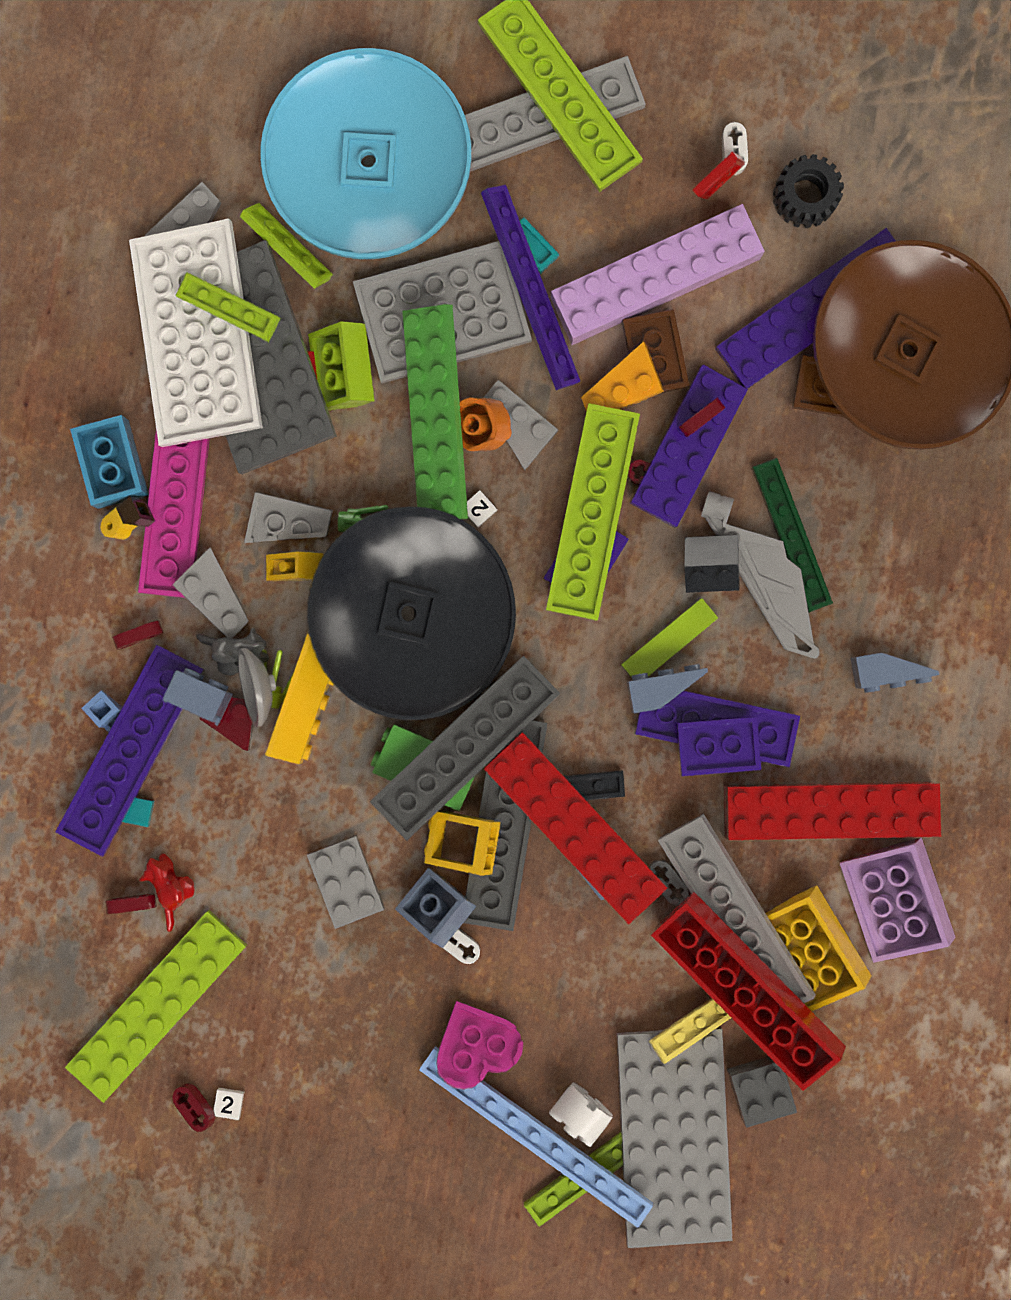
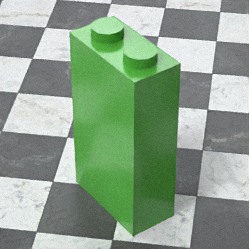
M393 724L392 729L387 727L381 740L385 743L382 752L376 751L371 762V766L374 767L372 773L392 781L433 740L397 724ZM474 777L445 805L460 811Z

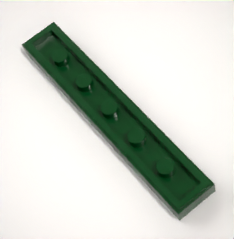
M774 458L753 466V474L778 539L783 541L786 557L801 569L808 613L833 604L778 459Z

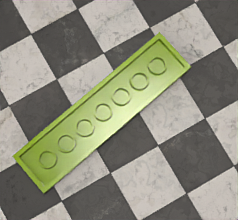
M505 0L478 19L480 28L599 192L642 163L643 158L528 0Z
M588 403L546 611L598 621L640 417L639 413Z
M208 910L65 1068L104 1103L243 951L247 944Z

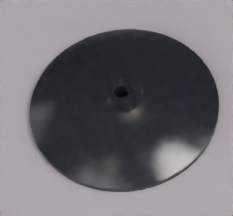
M398 507L380 511L367 516L346 529L335 539L321 558L313 575L307 600V626L311 646L317 661L329 680L342 694L362 708L379 715L402 720L429 719L445 715L476 698L489 686L503 666L512 644L516 623V606L512 583L508 571L494 547L480 532L465 521L451 514L425 507ZM405 606H410L414 610V617L410 621L402 618L401 611Z

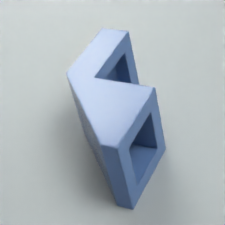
M101 690L82 709L99 728H105L109 732L122 706Z

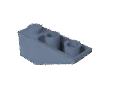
M884 653L850 658L856 689L864 688L865 693L880 691V685L890 684V688L906 686V681L915 679L916 684L931 682V676L940 675L937 670Z
M700 664L684 666L685 672L674 673L672 668L658 671L659 676L648 678L647 673L632 675L633 681L627 682L632 713L662 708L705 675L708 669H700Z

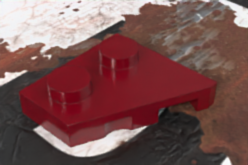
M231 697L218 726L215 725V722L200 717L201 721L245 751L250 750L253 723L249 717L244 699Z

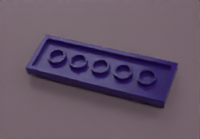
M702 364L639 483L630 504L676 528L748 389ZM718 397L726 408L686 438L679 429V426Z
M683 691L660 709L639 712L635 734L678 743L677 723L757 717L761 761L790 767L800 716Z

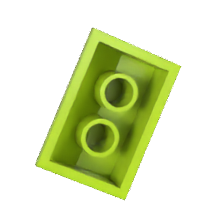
M341 321L308 334L310 351H314L317 380L327 409L336 410L359 407L374 402L365 324Z

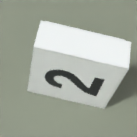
M478 491L467 501L468 517L477 527H480L497 511L495 506L481 491Z
M218 1088L214 1106L215 1116L239 1120L244 1092Z

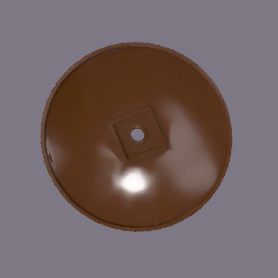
M899 240L885 243L853 259L838 273L824 293L815 318L813 332L814 357L818 374L829 398L840 413L857 429L882 443L905 449L925 450L945 447L957 443L983 428L997 414L1011 391V307L996 281L985 269L965 254L951 247L923 240ZM904 344L912 346L914 350L913 357L904 354Z

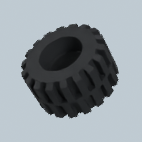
M812 154L809 159H807L806 155L800 156L798 161L795 158L790 161L788 166L784 167L773 190V196H775L773 203L774 206H779L777 210L779 216L782 214L786 216L785 222L789 223L791 220L795 222L793 226L797 228L804 224L805 229L810 228L812 224L815 227L819 226L823 221L830 218L842 199L843 193L841 191L844 189V182H839L842 175L840 172L835 173L834 170L837 166L834 163L828 165L826 163L827 158L822 157L821 160H818L817 155ZM799 181L814 183L821 192V201L816 203L802 201L795 192L794 184Z

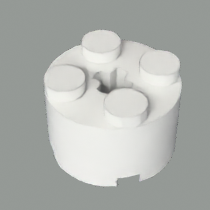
M574 1082L566 1089L549 1112L558 1122L561 1123L563 1121L566 1124L564 1130L575 1139L579 1137L589 1147L592 1146L613 1118L612 1113L598 1099H593L588 1095V1091Z

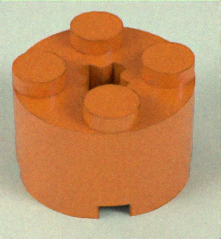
M467 398L460 401L463 448L468 451H492L501 447L511 437L510 416L500 400L492 398Z

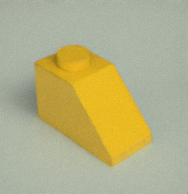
M289 552L266 555V581H311L323 557V553Z

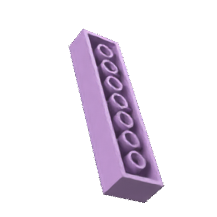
M743 204L552 290L550 299L571 345H574L622 323L623 319L640 315L760 260L765 251Z

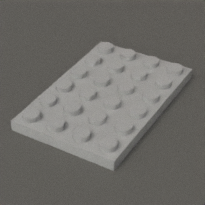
M499 241L353 281L381 384L407 377L403 323L404 310L443 304L453 305L457 363L532 342L519 292Z

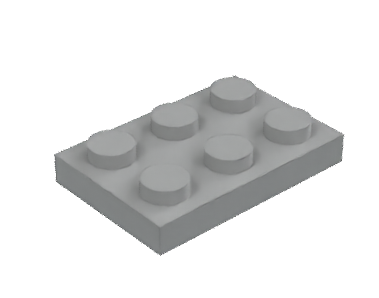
M357 835L307 855L335 929L385 909Z

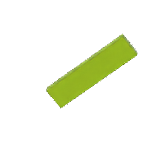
M260 203L242 211L240 217L263 240H266L314 289L330 280L333 274Z
M188 272L175 295L177 298L267 342L270 341L281 319Z
M702 598L699 599L623 662L621 666L631 678L632 675L647 673L648 676L651 675L718 619L717 615Z

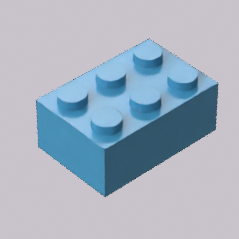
M119 415L70 429L91 506L100 509L122 503L130 496L140 498L149 495L128 419Z

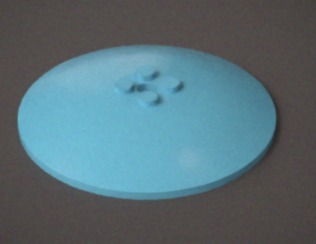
M357 48L330 54L308 65L286 84L276 98L267 116L262 133V174L269 196L278 213L304 240L321 250L346 258H386L406 252L425 242L448 221L456 210L465 192L470 175L471 140L469 128L463 110L453 92L436 73L422 63L403 54L384 49ZM367 155H371L376 159L375 164L371 167H364L361 164L362 159Z

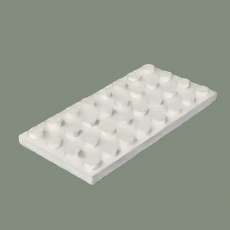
M224 219L129 240L159 446H172L263 428L249 333L175 296L188 272L244 300L232 221Z

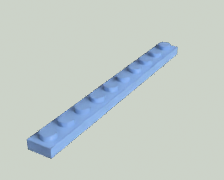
M434 1047L419 1069L422 1073L637 1228L640 1226L653 1207L652 1201L482 1080L471 1089H457L446 1084L437 1074L436 1060L439 1048Z

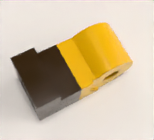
M130 496L102 519L100 529L106 537L124 540L131 535L132 530L137 526L148 527L155 522V519L146 499Z

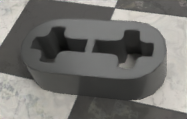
M653 861L649 865V869L654 874L656 873L654 869L656 866L660 868L665 866L667 868L664 871L668 877L666 882L660 876H657L667 887L662 893L663 896L673 905L681 904L689 896L686 885L666 861ZM672 883L677 889L682 887L683 890L680 892L682 897L680 899H677V897L670 898L672 891L668 887L669 884Z

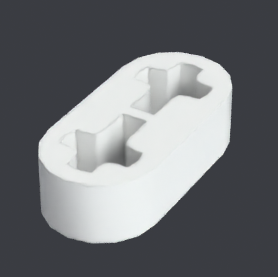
M737 122L729 123L722 133L723 160L733 151L737 152L745 161V165L734 175L741 174L748 164L746 129ZM732 130L735 131L736 135H740L736 145H733L732 137H728Z
M458 929L452 936L457 942L454 943L449 940L443 947L465 964L474 963L480 956L479 944L461 929ZM461 943L467 948L472 945L475 955L473 957L471 955L464 957V950L458 945Z

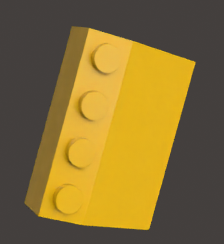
M817 885L793 896L765 913L816 994L814 999L804 1003L811 1011L866 988L872 975Z

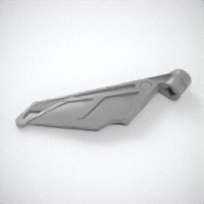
M709 491L701 517L706 518L716 536L738 535L740 577L785 650L810 658H817L819 656V648L813 642L801 569L787 559L783 541L726 524L734 498L724 495L720 496V494ZM794 634L812 649L808 652L798 649Z

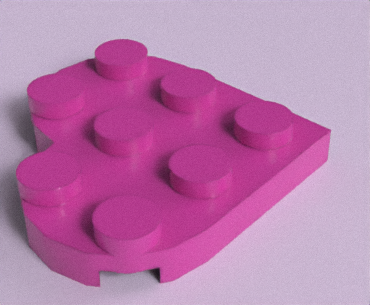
M456 1001L437 1053V1074L446 1084L453 1088H474L484 1079L487 1072H507L518 1062L523 1051L521 1035L517 1031L516 1026L506 1019Z

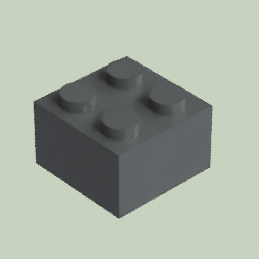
M769 1056L727 1069L741 1119L746 1128L797 1113L786 1073Z

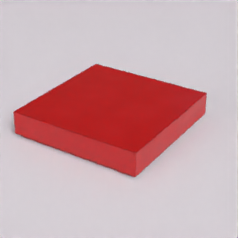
M732 151L692 190L698 197L709 199L745 165V161L740 155Z

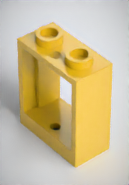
M438 811L428 823L430 831L428 842L424 848V863L476 875H492L501 822L449 811ZM447 820L479 827L473 865L441 858Z

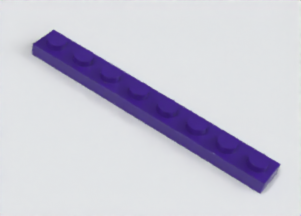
M507 186L487 188L481 192L482 198L556 390L573 386L581 381Z

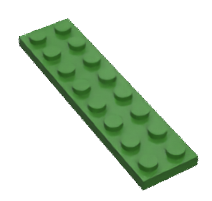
M443 304L404 310L403 323L417 507L436 509L459 519L468 518L453 305Z

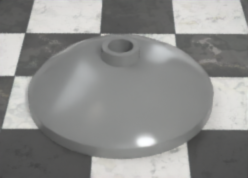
M241 648L238 650L237 659L242 693L253 725L260 727L265 723L270 712L272 691L276 690L274 676L268 675L263 662L249 649Z

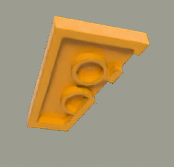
M642 342L581 397L586 412L588 403L623 410L664 392L646 343Z

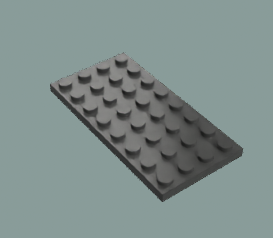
M266 240L237 252L244 300L281 318L269 342L249 333L263 428L225 435L238 473L242 475L337 437L271 247Z

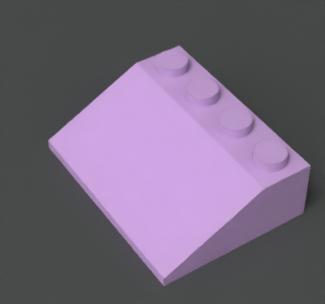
M922 837L897 843L840 862L873 963L949 947L953 942L955 935Z

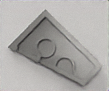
M498 380L483 398L500 400L507 409L510 416L512 434L506 441L525 471L555 436L558 429Z
M255 492L244 543L327 536L333 510Z
M208 548L172 584L227 638H233L248 622L211 548Z

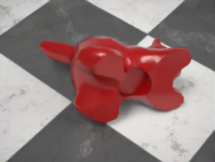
M161 854L159 861L154 858L148 860L139 881H150L154 885L158 901L164 908L166 929L168 932H171L175 923L174 910L182 906L187 899L193 897L195 886L192 879L188 876L177 877L172 860L166 854Z

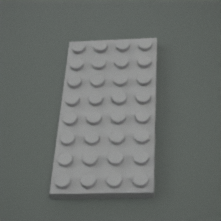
M716 1028L666 1064L661 1062L649 1043L650 1039L663 1030L616 1033L623 1181L653 1202L652 1209L638 1228L625 1219L627 1247L638 1248L733 1241L722 1028Z

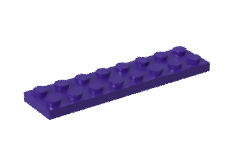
M887 228L716 346L715 349L741 386L746 389L750 388L813 344L815 318L820 302L830 283L845 266L862 253L879 245L896 241Z
M159 645L155 646L56 829V833L102 857L105 856L183 711L178 706L169 702H163L165 693L176 670L184 672L185 668L202 674L205 669Z

